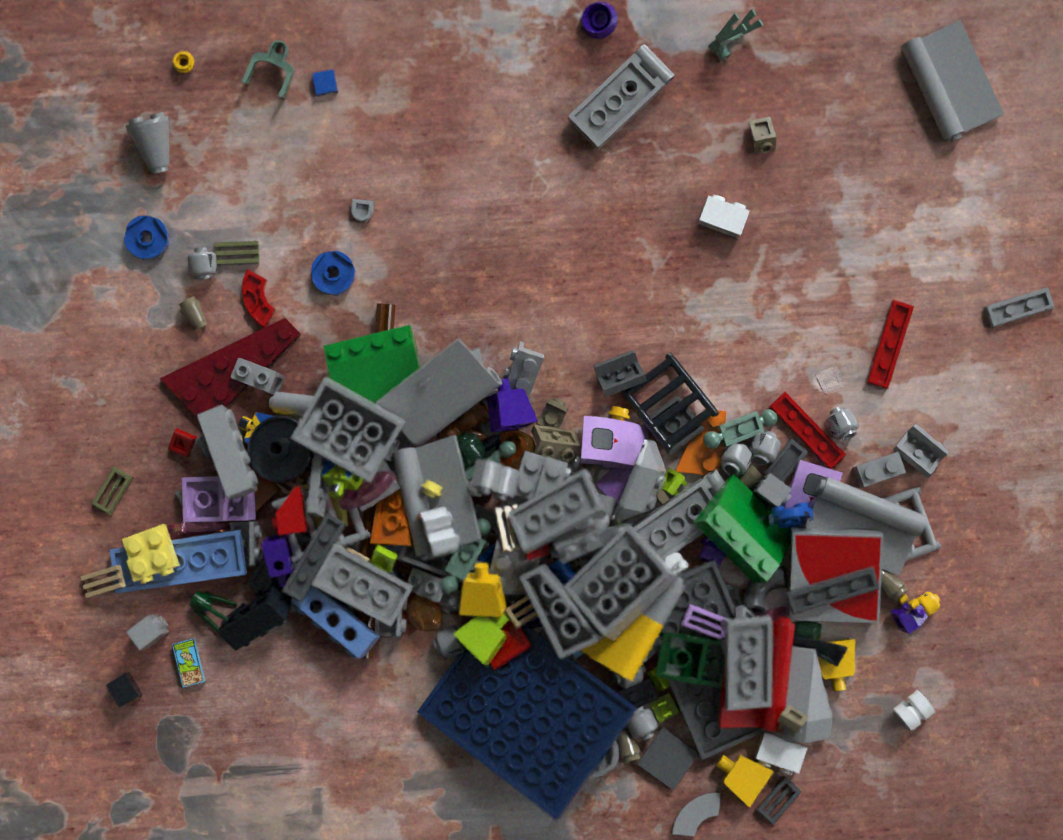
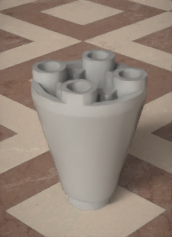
M164 112L150 115V119L143 121L142 117L129 119V124L125 125L126 130L145 165L151 170V174L168 171V165L170 164L169 116H165Z

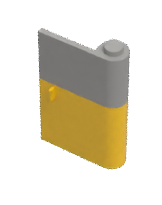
M679 577L615 640L603 636L600 641L582 648L580 651L621 676L633 681L686 587L682 584L684 579Z

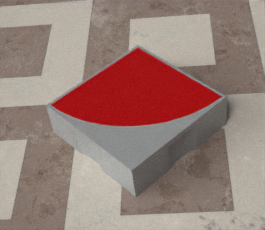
M790 527L789 560L791 572L788 581V591L871 566L874 568L880 589L794 615L787 598L788 618L795 621L879 623L884 538L882 532L875 529L827 530L824 528Z

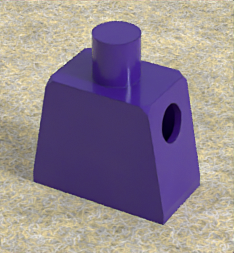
M501 379L502 385L497 388L498 392L487 399L491 433L527 428L536 423L537 418L525 390H511L509 379Z
M277 534L265 537L261 545L269 576L277 577L279 587H284L290 578V573L294 570L287 536ZM276 561H282L284 565L280 566Z

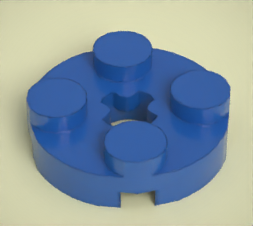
M142 215L128 223L124 243L128 251L135 257L142 260H151L164 253L169 245V233L166 226L159 219ZM145 232L152 234L149 243L146 241L142 243L141 241L143 239L142 234Z
M340 251L324 252L312 264V280L315 286L325 294L340 295L346 292L355 280L356 270L351 259ZM338 268V277L329 278L328 269Z
M798 503L793 508L787 509L784 506L772 508V514L768 516L769 526L773 528L774 524H779V528H788L804 524V519L809 518V522L814 519L813 510L808 507L807 503Z

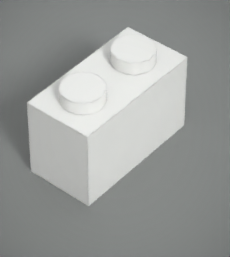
M708 196L698 224L739 239L750 211L745 209L746 206L743 204L725 202V198L721 196Z
M763 732L754 757L759 759L758 764L771 768L773 764L780 767V772L792 775L793 772L799 774L807 747Z

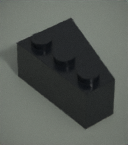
M277 577L271 580V586L262 592L259 589L254 593L256 598L248 605L243 602L226 617L229 619L227 622L222 620L218 634L235 651L243 646H249L254 639L259 636H265L272 628L280 627L286 622L292 597L282 592L284 587H279Z

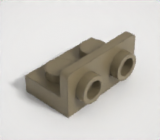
M533 425L531 430L537 444L533 452L534 454L566 463L574 462L581 445L573 430Z

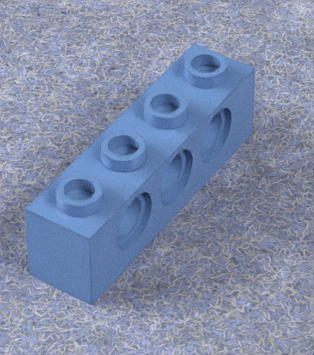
M314 585L311 586L303 602L294 598L291 600L296 605L294 608L304 616L307 614L312 618L311 623L320 630L325 629L329 633L328 637L336 644L341 643L346 647L345 652L353 658L365 657L381 637L336 598ZM317 600L322 604L320 612H316L313 607ZM333 614H335L339 619L338 625L336 627H334L330 622V618ZM349 629H353L356 633L353 641L347 637Z

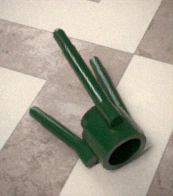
M197 591L191 599L189 606L195 609L194 613L201 616L218 632L220 627L205 613L209 611L225 622L229 619L211 607L213 602L210 599L232 606H237V602L213 595L208 591L204 594Z

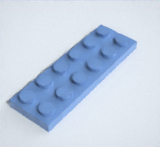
M241 530L171 540L180 566L173 568L174 573L162 577L159 573L153 576L154 580L141 584L140 581L133 582L126 561L129 559L125 547L110 549L112 567L121 565L126 587L116 589L115 594L247 574ZM118 579L114 580V585L119 583Z

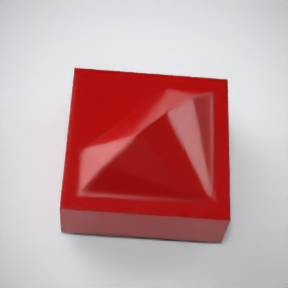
M176 428L168 450L188 458L191 455L197 437Z

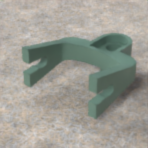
M754 9L748 12L735 29H733V25L740 18L737 13H734L719 34L715 36L716 39L709 44V49L713 54L717 55L720 62L732 55L727 48L730 42L764 26L760 19L750 25L749 21L757 15Z
M276 40L271 44L267 54L261 52L254 53L242 82L250 85L258 62L275 64L281 67L287 74L278 94L279 97L286 100L295 73L293 66L285 61L289 54L287 44L281 40ZM283 47V53L278 54V49Z

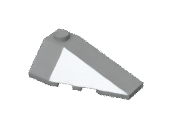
M792 648L786 708L790 705L808 716V719L800 731L796 732L792 737L789 735L791 729L784 726L783 740L809 743L831 737L832 712L827 700V692L824 688L815 649Z

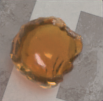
M504 431L499 439L500 442L512 441L516 445V453L511 458H500V464L519 470L525 451L533 453L535 450L533 437L522 431Z
M419 594L410 599L407 606V615L411 625L416 630L433 632L443 626L439 602Z

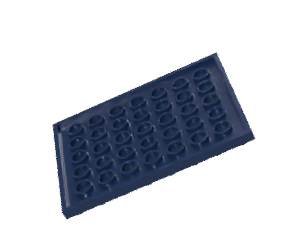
M523 625L522 628L533 647L496 670L492 668L491 664L486 667L466 647L463 653L458 654L417 713L553 819L559 821L635 715L638 708L568 656L560 659L552 644L526 625Z

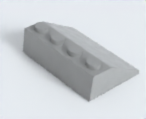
M326 377L323 379L291 438L371 483L406 421Z
M627 525L563 588L605 637L615 640L679 577Z

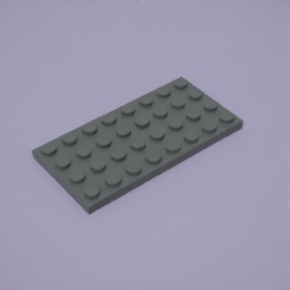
M715 560L708 561L677 575L684 579L682 584L686 587L653 644L658 659L664 631L716 639L681 625L682 620H684V614L687 612L688 604L730 620L736 619V609ZM696 611L692 612V615L721 625L719 620ZM689 619L688 623H691L698 627L704 628L719 635L722 632L708 625ZM667 679L702 760L767 731L760 727H718L722 688Z

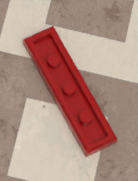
M892 300L866 383L886 390L889 388L914 309L913 305Z
M786 392L769 406L777 414V417L828 469H833L846 456L837 444Z

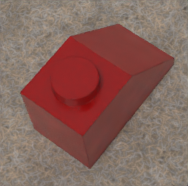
M295 487L277 510L276 518H273L274 531H278V535L308 532L302 487Z

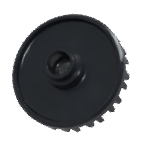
M273 416L262 421L252 432L248 443V456L253 469L262 478L272 482L288 483L291 480H297L298 477H302V474L309 470L308 466H312L310 462L315 451L291 438L300 423L299 420L288 416ZM282 445V451L279 453L278 449Z

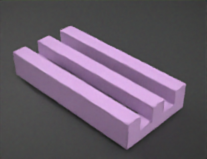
M688 604V609L684 614V620H682L681 625L722 641L725 638V633L721 625L692 615V612L696 611L719 621L727 618ZM689 619L708 625L722 632L719 635L704 628L698 627L696 625L688 623Z

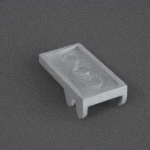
M582 470L508 512L523 552L528 554L572 528H587L589 524L587 520L591 518L603 519L607 513L592 483L590 473Z
M337 543L332 545L312 581V585L389 626H392L413 589L412 585L365 561L360 555L348 552Z
M769 616L733 620L722 619L721 626L725 633V639L721 641V647L725 654V708L727 710L772 707V619Z

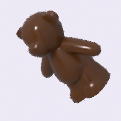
M483 400L479 401L437 433L438 440L456 435L458 443L462 435L479 441L485 440L486 435L482 432L474 431L473 428L489 421L488 406Z

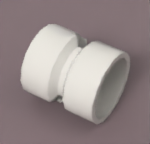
M918 690L907 697L908 702H901L892 709L901 723L910 732L921 725L922 719L927 720L936 713L929 701Z

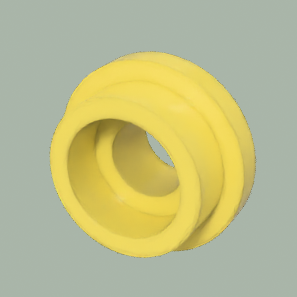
M426 480L425 484H421V487L424 489L422 493L433 499L435 496L441 497V486L430 480Z

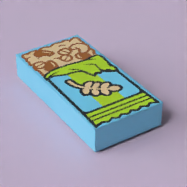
M195 638L172 644L182 686L187 687L205 682Z

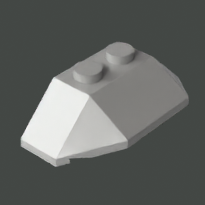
M644 440L610 522L622 523L645 514L654 508L657 502L656 494L663 487L666 480L664 477L666 469L655 441Z
M504 518L503 525L507 544L511 546L507 522ZM514 530L516 544L519 545V540ZM499 535L489 574H498L500 576L507 604L528 595L520 576L537 567L540 557L526 561L523 550L503 553Z

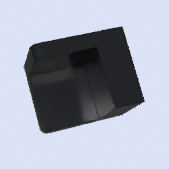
M130 672L124 673L106 684L119 707L143 695Z

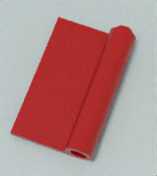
M777 617V620H772V707L727 710L725 708L724 664L718 727H760L768 731H784V728L782 730L779 729L780 722L778 720L786 709L795 628V623L791 622V618Z

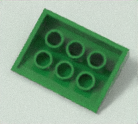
M410 325L323 346L330 379L375 404L380 398L421 367L415 335Z
M735 474L730 475L693 522L753 583L767 582L779 567L790 544V530L788 528H779V524H774V528L769 526L768 516L772 512Z

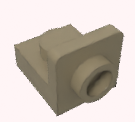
M765 117L749 121L755 154L775 151L776 134L771 118Z
M555 397L553 400L548 399L537 424L559 428L568 411V408L565 407L566 402Z

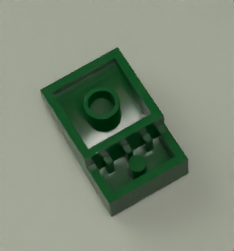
M664 631L656 676L696 685L702 684L722 688L725 654L721 647V640Z

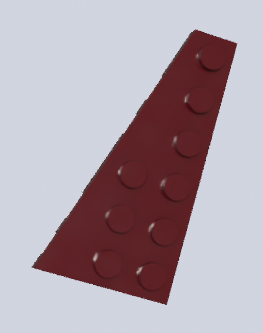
M283 318L160 379L196 416L220 405L227 407L249 386L231 378L238 358L267 368L301 333L286 318Z

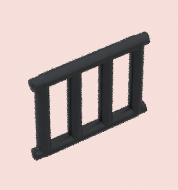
M671 352L665 356L666 359L645 374L646 382L620 391L627 403L667 452L673 448L672 445L709 417L712 416L714 418L719 415L713 403ZM672 366L679 376L642 404H639L633 394ZM685 383L692 393L653 421L646 411ZM699 400L705 410L666 438L659 428L693 402Z

